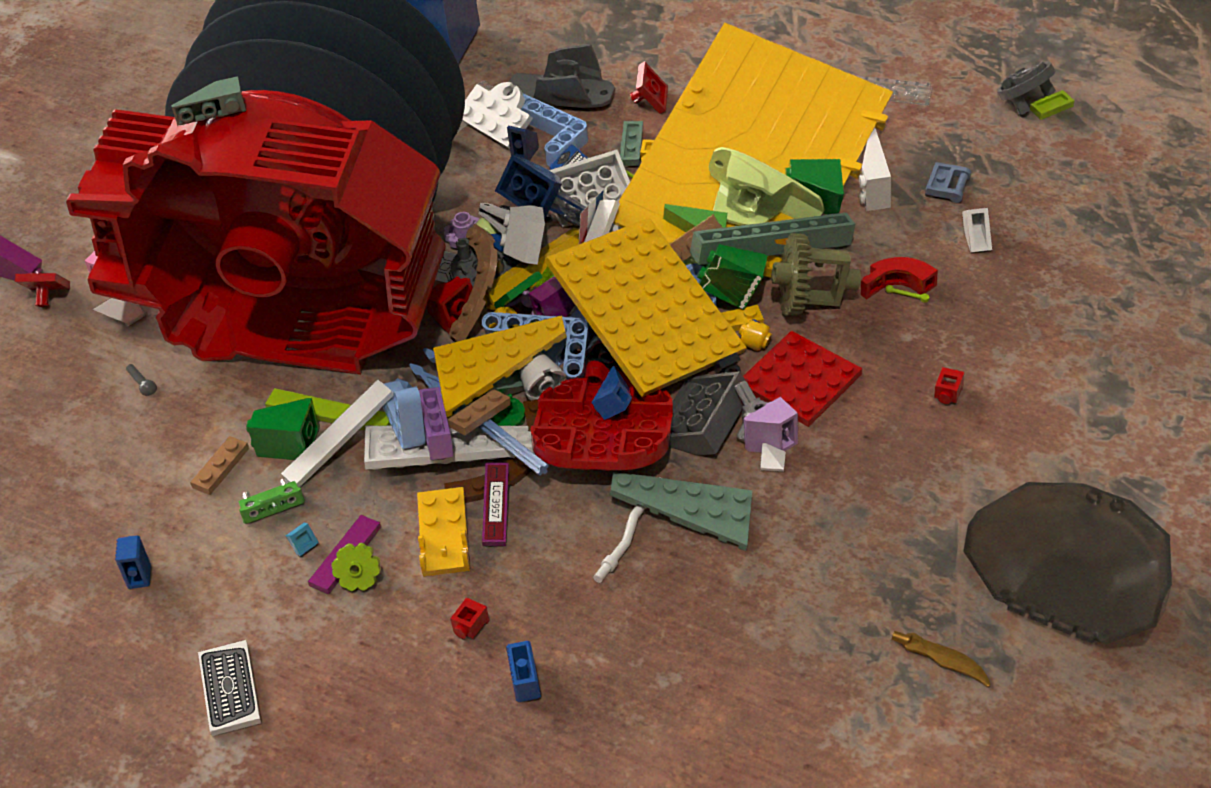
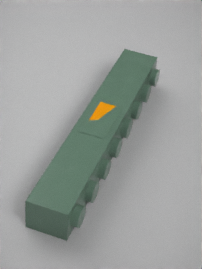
M846 212L694 231L690 253L698 265L708 264L706 259L711 250H716L718 244L758 252L767 256L782 255L784 253V246H786V240H788V236L791 233L806 235L810 241L808 245H811V248L841 247L851 245L856 224Z

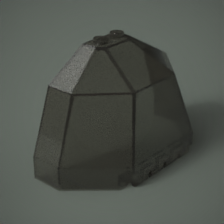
M1026 482L978 510L967 527L963 552L993 598L1008 605V611L1023 617L1028 613V619L1046 626L1051 622L1053 623V629L1068 635L1076 632V638L1091 644L1095 640L1109 644L1156 627L1165 612L1172 586L1170 534L1131 500L1084 483Z

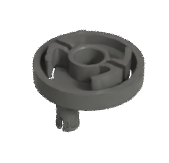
M1043 61L1028 69L1023 67L1009 75V77H1006L1001 82L997 92L1001 100H1011L1018 115H1022L1030 110L1024 99V93L1037 86H1040L1044 97L1056 91L1049 79L1056 71L1051 62Z
M459 238L456 241L458 253L451 262L452 279L457 276L461 279L470 278L473 287L477 274L476 251L472 246H469L467 238ZM495 248L497 250V267L494 280L514 267L512 257L504 254L503 251L500 252L497 248Z

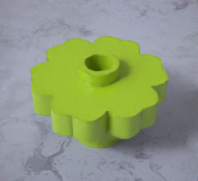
M348 543L338 550L337 558L331 565L333 569L332 574L334 577L340 578L339 584L341 587L349 591H354L358 587L364 591L374 585L376 576L381 571L380 558L373 556L374 550L372 547L366 546L364 543H359L355 547L353 544Z

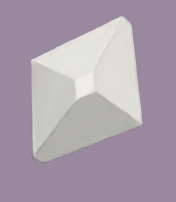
M762 443L761 470L784 472L786 452L767 443Z

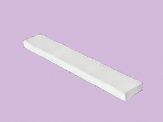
M600 200L584 242L609 233L620 205L618 201ZM576 305L569 314H573L578 309Z
M377 380L281 474L289 482L295 481L298 487L302 486L394 396L393 392Z

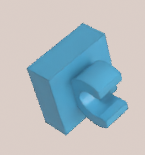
M305 522L286 535L296 555L299 556L319 543L310 526Z

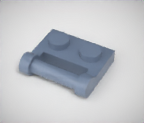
M936 162L926 186L925 194L948 198L954 203H959L963 198L962 192L966 181L970 179L972 172L966 167ZM958 176L959 179L955 189H951L950 185L953 177Z

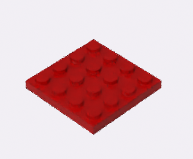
M791 330L743 377L752 389L755 398L759 397L762 401L769 403L781 397L798 413V422L810 427L862 375V368Z

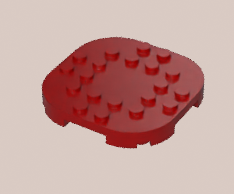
M588 378L561 381L560 385L554 389L548 387L539 396L534 426L531 425V443L535 455L550 465L581 470H632L653 464L661 459L668 450L673 423V401L671 395L666 390L663 392L658 390L641 397L631 383V387L628 388L632 399L626 410L605 420L591 403L601 386L588 385Z

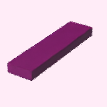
M360 515L308 580L309 586L329 595L340 580V578L333 576L331 565L337 558L338 550L348 543L353 544L355 547L359 543H364L367 546L380 530V522Z

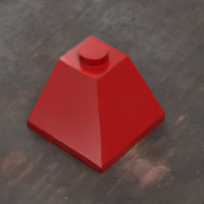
M466 277L437 284L431 291L427 309L429 314L448 334L451 331L452 324L461 315L462 308L472 292L473 287L470 278Z

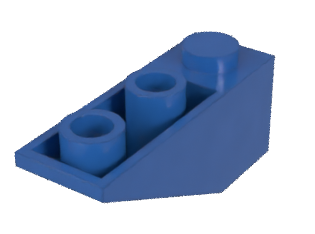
M615 366L611 368L591 402L604 420L625 411L632 399L626 381Z

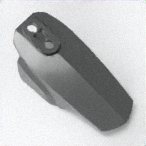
M591 44L550 51L544 75L516 73L508 81L514 86L517 85L523 94L543 103L558 106L602 107L612 102L615 92L612 82L602 79L601 69ZM513 90L509 91L507 96L511 95Z

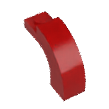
M892 257L877 261L870 265V274L864 276L861 280V296L867 300L888 285H902L911 288L920 295L925 294L937 286L938 270L926 262L909 257Z

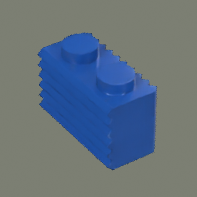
M140 536L118 538L116 540L115 560L128 589L148 587L150 585L151 563Z
M523 641L508 644L506 650L516 701L523 702L540 698L541 694L531 642Z

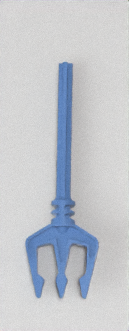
M424 348L423 351L432 363H435L434 351ZM409 364L414 374L418 378L423 379L429 388H440L439 377L426 373V370L421 366ZM396 379V381H400L403 389L412 387L408 382ZM469 403L468 405H461L460 407L455 409L453 413L457 414L458 412L469 406L471 403ZM491 419L478 426L539 476L542 473L546 474L548 472L546 470L549 467L547 463Z

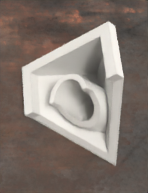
M113 298L93 309L122 321L127 326L145 316L138 304Z

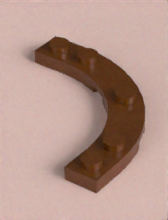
M538 399L523 402L526 426H528L529 432H531V425L534 426L538 410ZM517 457L510 458L505 462L509 463L508 486H514L532 471ZM485 474L471 479L444 483L445 489L463 487L465 503L484 499Z

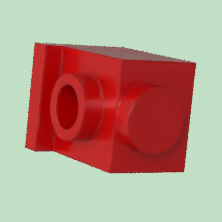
M942 367L935 384L934 398L943 404L957 403L960 392L963 390L965 372ZM946 378L954 379L956 382L948 381Z
M467 597L450 618L453 632L462 639H465L466 636L474 639L483 625L488 624L490 621L487 606Z

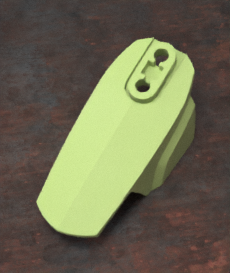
M724 147L714 150L708 168L712 177L720 182V187L713 211L728 213L726 222L742 226L766 223L779 213H784L794 219L821 216L824 212V205L819 195L778 170L736 150Z

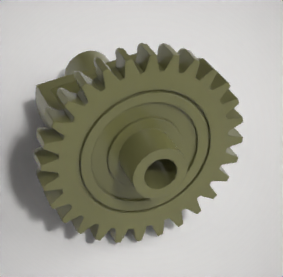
M791 233L788 236V240H786V246H784L782 261L780 263L774 262L771 272L772 284H780L778 290H780L779 304L781 305L782 313L787 316H798L805 309L803 304L840 306L844 290L858 291L861 283L860 269L849 268L851 259L847 251L811 248V245H808L810 241L806 235ZM814 262L816 267H823L824 263L837 264L831 291L809 289L811 286L807 285L806 281L812 278L807 276V273L812 271V269L807 267L808 263Z

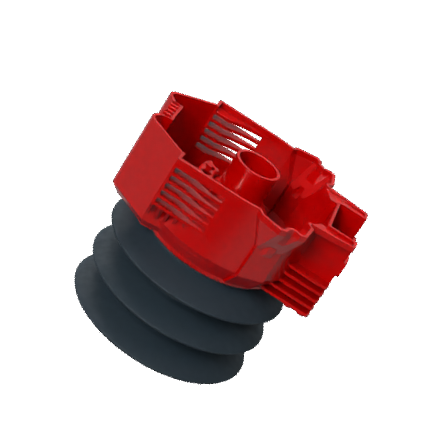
M215 0L205 18L202 32L195 39L188 52L184 69L181 70L170 88L165 105V116L118 109L113 110L112 118H109L107 122L108 127L103 129V136L99 137L98 144L93 148L96 159L91 170L85 171L78 185L79 193H71L66 200L71 216L90 218L94 235L91 240L95 255L98 257L87 278L90 291L93 294L158 309L156 319L164 340L174 346L185 345L191 349L192 355L201 361L232 360L236 354L264 361L361 375L367 357L413 339L418 333L446 249L444 240L434 230L435 221L433 220L434 212L432 208L440 176L450 157L452 140L459 130L465 110V89L462 74L455 56L443 36L419 10L406 0ZM238 76L246 111L177 126L171 105L215 81ZM302 311H309V312H316V313H301V312H302ZM298 320H305L311 322H298ZM300 329L307 330L310 332H294V330ZM291 338H294V339H301V340H308V341H290V340H291ZM287 348H295L302 350H287Z

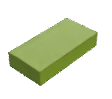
M1061 90L1030 103V111L1040 120H1043L1074 107L1075 100L1064 90Z

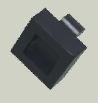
M737 352L719 360L713 366L716 374L722 372L729 373V370L741 372L740 367L736 365L741 359Z

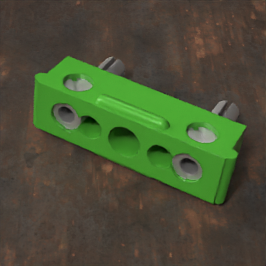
M284 478L286 484H284L282 479L280 481L281 486L253 496L246 492L248 498L243 493V499L238 501L243 523L247 524L304 503L305 500L301 488L297 486L295 481L288 482Z

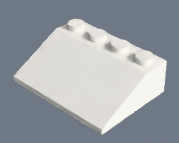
M618 150L549 170L560 177L562 182L560 191L585 207L602 190H604L603 200H616L619 202L630 183ZM557 197L553 202L572 211L578 210ZM554 212L562 228L573 225L565 221L563 215Z

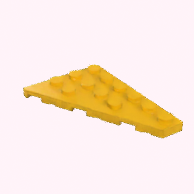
M562 315L434 347L446 417L452 416V412L461 405H468L474 398L480 397L493 388V384L502 377L507 378L514 371L527 365L533 360V356L543 349L547 351L555 343L565 339L567 335Z

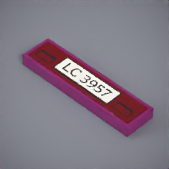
M485 463L482 546H506L509 463Z

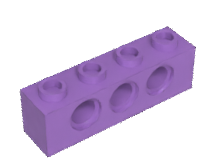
M440 388L419 390L424 433L430 460H444L453 457L451 433Z

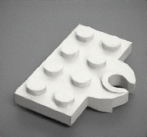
M504 82L496 85L491 91L476 84L465 100L462 121L510 149L507 133L508 125L526 129L533 118L521 110L525 103V98L517 85L514 86L511 82ZM513 90L512 94L507 96L508 92Z

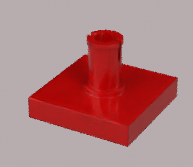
M644 61L638 67L636 91L631 92L630 96L636 104L646 99L661 114L666 111L668 85Z
M56 273L15 274L16 283L29 290H36L35 306L37 307L49 306V290L70 289V281Z

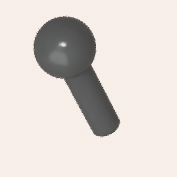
M129 364L126 367L127 372L140 385L139 390L142 395L149 396L156 392L157 386L154 381L146 380L133 364Z

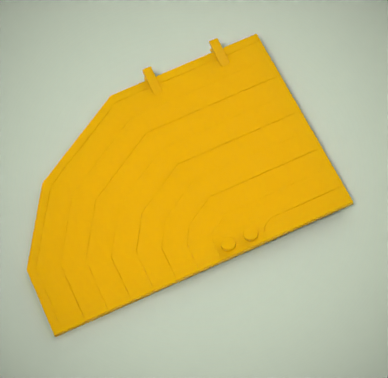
M724 22L619 200L620 205L613 224L623 228L650 218L669 244L686 232L663 219L665 204L713 211L720 182L712 177L708 166L714 150L720 147L749 155L785 174V168L789 167L790 159H840L844 187L849 175L855 179L859 178L863 164L857 162L874 128L881 131L884 130L888 116L882 113L893 91ZM779 213L772 219H770L768 222L790 220L794 218L784 213ZM726 222V227L740 226Z

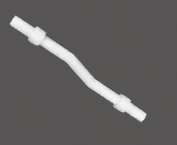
M639 504L632 510L622 541L612 554L607 555L602 561L601 568L593 577L596 582L601 583L609 572H613L616 568L618 560L631 544L639 516L647 507Z

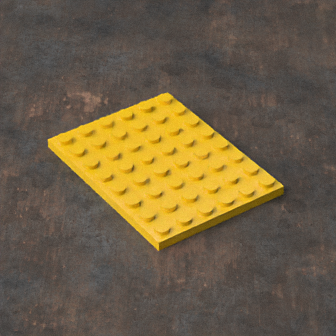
M650 218L550 255L545 260L546 265L641 397L710 368L719 360L735 352L739 355L747 348Z

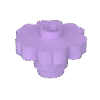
M467 212L457 213L454 219L450 220V225L444 228L445 241L449 242L450 247L456 248V241L459 238H466L467 231L476 224L479 218L470 216Z

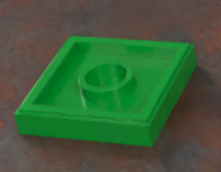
M536 271L494 302V306L496 309L504 307L542 279L543 276L539 271Z

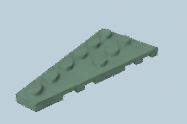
M613 472L610 496L635 506L640 504L650 508V512L654 514L662 513L667 515L671 521L703 534L708 532L718 536V540L725 543L730 541L739 545V549L746 551L752 490Z

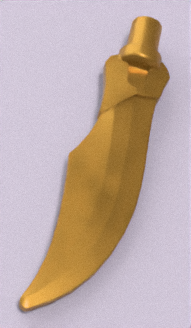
M894 631L891 640L903 644L907 651L928 656L938 663L939 666L970 676L986 687H990L989 679L981 666L965 654L925 640L916 633L903 634Z

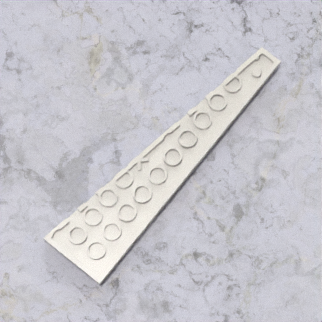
M365 426V470H380L389 467L403 468L412 465L425 466L434 463L448 464L457 461L471 462L480 459L494 460L502 457L515 458V456L479 427L467 435L449 428L453 457L444 460H430L426 438L425 445L402 450L392 426ZM500 426L533 452L531 432L528 431V426Z

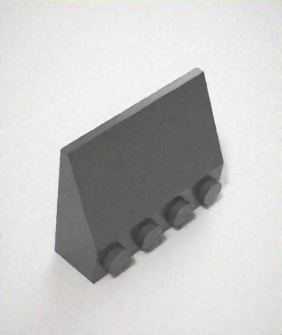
M740 371L687 377L673 400V423L669 447L695 455H712L717 453L732 425L738 418L742 406H744L735 390V386L738 383L746 381Z

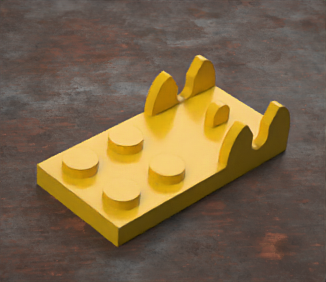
M458 487L418 492L420 534L418 542L421 553L419 561L423 577L470 571L464 488Z

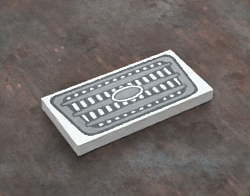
M244 640L198 652L211 735L215 736L260 724L261 718L247 641Z

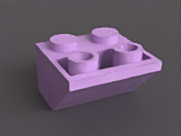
M779 397L757 411L748 414L744 418L745 449L750 452L762 453V443H767L786 451L798 444V413Z

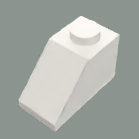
M988 208L962 211L964 233L970 252L992 250Z

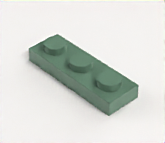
M624 121L620 157L624 166H640V151L644 129L643 121Z

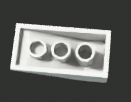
M874 128L867 140L862 175L859 176L860 188H862V191H859L860 203H864L866 211L891 208V175L876 128Z

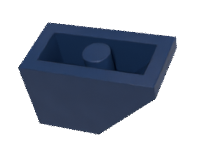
M508 125L507 133L511 155L520 156L530 161L539 148L537 133Z

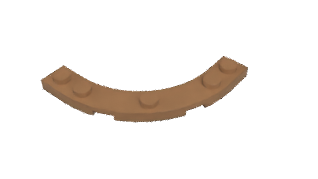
M477 224L469 228L466 233L469 245L476 251L477 274L470 297L464 304L458 320L452 324L449 335L457 341L467 338L486 303L483 300L486 290L492 287L497 267V250L493 246L495 239L488 231Z

